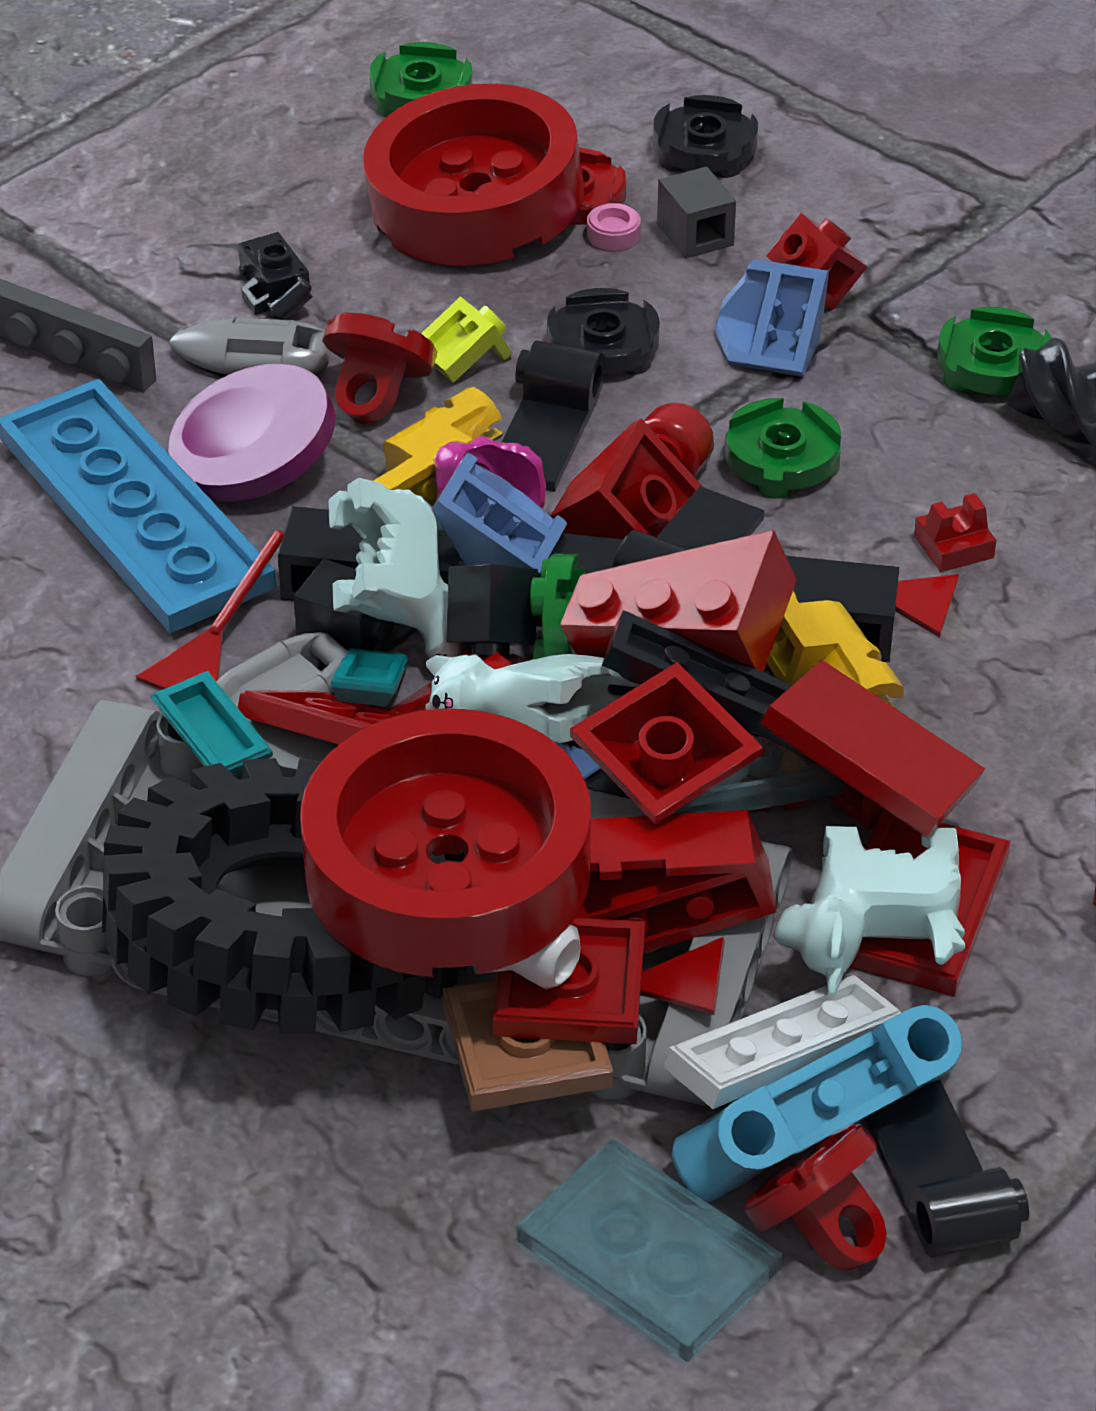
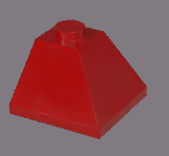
M640 418L623 431L570 482L551 517L554 519L559 515L566 521L567 525L563 530L566 534L625 539L631 531L639 530L657 537L700 486H703Z
M678 662L570 728V737L654 824L763 756V747Z

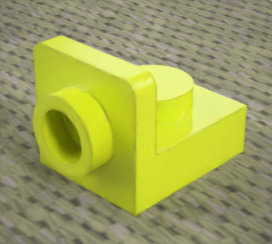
M461 296L421 333L432 341L438 351L434 367L452 383L463 375L489 349L504 361L512 354L511 349L502 337L507 328L499 317L485 305L479 311L476 310Z

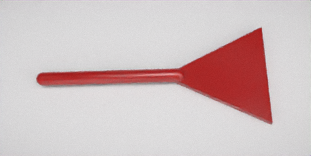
M276 530L208 630L136 675V679L162 690L205 671H208L217 681L220 672L223 630L280 546L284 533Z
M959 574L898 581L895 611L940 637Z
M724 937L643 971L641 995L715 1016L725 946Z

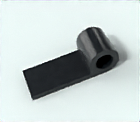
M536 340L531 345L530 350L523 349L520 352L517 360L515 380L516 383L523 384V399L504 435L502 443H519L522 446H529L537 456L541 457L546 490L555 492L600 396L604 379L605 356L601 352Z
M700 486L657 537L639 530L631 531L621 543L615 555L612 568L752 535L764 520V510Z
M941 1080L929 1083L865 1118L919 1241L930 1258L1019 1238L1021 1223L1029 1219V1203L1025 1189L1018 1178L1010 1179L1006 1171L1001 1167L983 1171Z

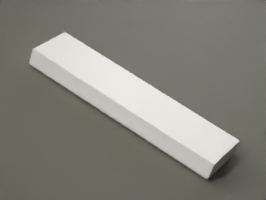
M852 975L841 980L835 995H828V987L826 985L671 1046L668 1049L662 1067L708 1106L715 1109L737 1100L764 1085L768 1086L865 1035L901 1012L862 980Z

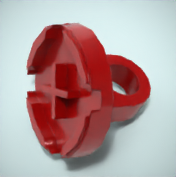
M344 312L335 315L334 319H329L322 342L328 350L344 359L335 392L340 408L354 421L362 424L374 423L383 419L392 410L396 402L403 377L420 378L429 376L432 372L438 351L431 340L416 330H409L407 337L394 333V323H391L388 319L373 315ZM376 381L377 391L374 397L365 404L356 405L355 395L358 389L367 382Z
M853 1123L815 1145V1150L811 1152L812 1156L806 1160L804 1158L797 1162V1165L794 1164L791 1167L787 1165L761 1185L746 1200L748 1203L745 1205L744 1211L757 1231L761 1232L791 1216L818 1255L828 1265L839 1270H853L877 1258L885 1247L887 1236L885 1221L876 1204L852 1172L875 1151L878 1145L861 1124L855 1125ZM839 1214L846 1217L856 1230V1247L843 1237L838 1223Z

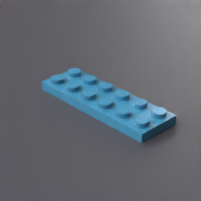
M99 378L0 417L1 441L170 634L221 612L260 552ZM269 562L242 603L277 588L276 572Z

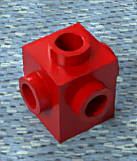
M803 213L799 214L767 254V257L772 262L827 270L829 278L825 305L832 310L835 309L868 268L865 263L846 247L851 237L828 218H825L819 225Z

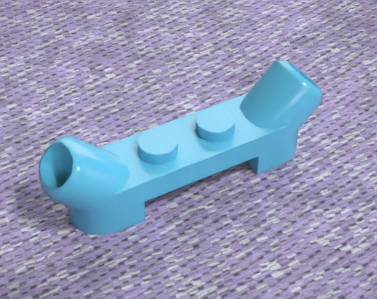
M920 1005L910 1008L881 1023L865 1035L768 1086L764 1085L735 1100L719 1113L675 1139L672 1160L680 1179L695 1197L708 1202L715 1201L751 1179L820 1143L837 1131L857 1123L923 1086L941 1079L953 1070L962 1050V1037L957 1024L948 1013L935 1006Z

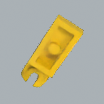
M475 387L465 388L444 401L445 407L438 408L435 406L425 412L423 419L383 442L387 472L373 481L380 482L389 490H411L415 495L421 496L431 507L434 506L437 486L435 483L436 468L433 459L439 448L453 441L470 444L473 439L481 436L497 441L502 437L503 432L496 428L492 430L488 428L502 419L499 410L484 392Z
M794 591L792 592L767 661L768 666L777 679L793 685L820 660H824L891 706L893 704L886 694L890 698L904 697V687L891 667L886 662L881 661L882 656L878 648L866 639L856 622L840 602L824 600L799 603Z

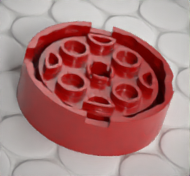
M471 84L447 88L424 95L388 115L373 130L364 147L363 168L373 220L377 231L382 230L391 238L392 247L399 252L429 263L467 266L488 264L513 258V248L535 239L543 245L561 233L577 215L584 197V181L577 129L571 115L554 99L524 87L506 84Z
M467 709L422 710L391 717L372 724L341 742L318 765L304 791L300 821L305 877L310 904L324 928L340 944L354 954L378 966L401 973L433 977L432 967L455 968L476 965L477 974L502 969L529 958L557 939L568 928L584 903L589 888L591 866V802L588 788L577 765L569 755L553 740L526 724L497 714ZM463 851L465 858L459 863L442 862L436 864L430 860V854L432 853L437 857L443 854L459 855Z

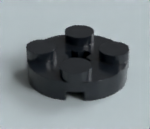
M714 95L685 97L684 107L675 108L670 111L669 103L662 107L654 117L653 146L659 154L660 166L668 171H682L684 169L691 171L707 166L714 175L730 178L741 172L742 163L749 160L757 149L758 121L756 117L752 114L749 119L743 115L742 105L729 98Z
M613 288L581 290L567 296L566 306L559 309L557 313L555 306L549 312L547 317V342L603 353L605 356L604 375L620 373L642 374L651 367V357L659 346V316L654 307L645 300H643V308L638 304L629 302V292ZM597 330H607V332H597Z

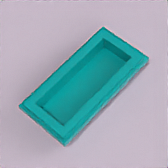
M350 648L347 650L348 653L345 658H342L331 680L330 687L337 700L340 702L386 707L397 690L407 667L409 657H406V654Z
M208 671L150 695L152 702L204 767L222 763L234 776H238L243 773V760L267 759L273 756V750Z

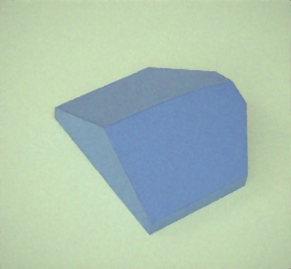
M754 259L748 265L745 275L723 299L715 328V333L729 365L804 377L820 341L829 278L828 271Z
M467 453L460 461L432 507L442 527L466 566L496 564L538 569L539 575L543 559H548L567 525L566 521L559 515L553 519L530 497L514 488L509 482L475 464L478 458Z

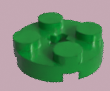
M413 42L399 45L400 54L391 56L386 59L385 51L373 60L369 70L371 95L377 102V111L385 117L403 105L424 95L447 88L472 84V65L466 58L465 63L457 59L455 49L431 42Z
M980 307L971 309L970 319L961 320L955 324L956 316H954L943 325L939 335L937 360L944 371V383L952 390L960 392L972 390L1008 397L1018 376L1019 355L1024 348L1035 351L1039 350L1052 337L1046 329L1044 337L1039 331L1033 328L1034 319L1025 313L1002 307ZM990 349H998L1001 352H993Z
M769 398L749 403L737 410L729 421V430L725 435L724 456L728 466L743 480L757 485V490L761 495L773 499L784 498L792 490L808 488L834 477L838 473L840 466L841 428L831 414L815 404L803 401L802 410L783 407L784 398Z
M552 554L549 559H543L541 578L532 579L531 611L533 616H542L543 638H536L534 659L562 654L576 655V653H573V648L560 624L579 577L585 574L584 568H576L581 559L579 554Z

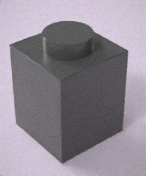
M707 166L658 179L657 224L685 259L734 245L736 200Z

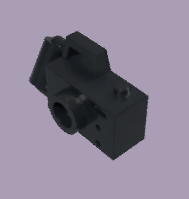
M279 232L238 243L239 272L242 277L245 276L249 281L241 288L242 298L255 315L268 311L274 319L287 320L313 298L310 293L312 287L310 285L308 269Z

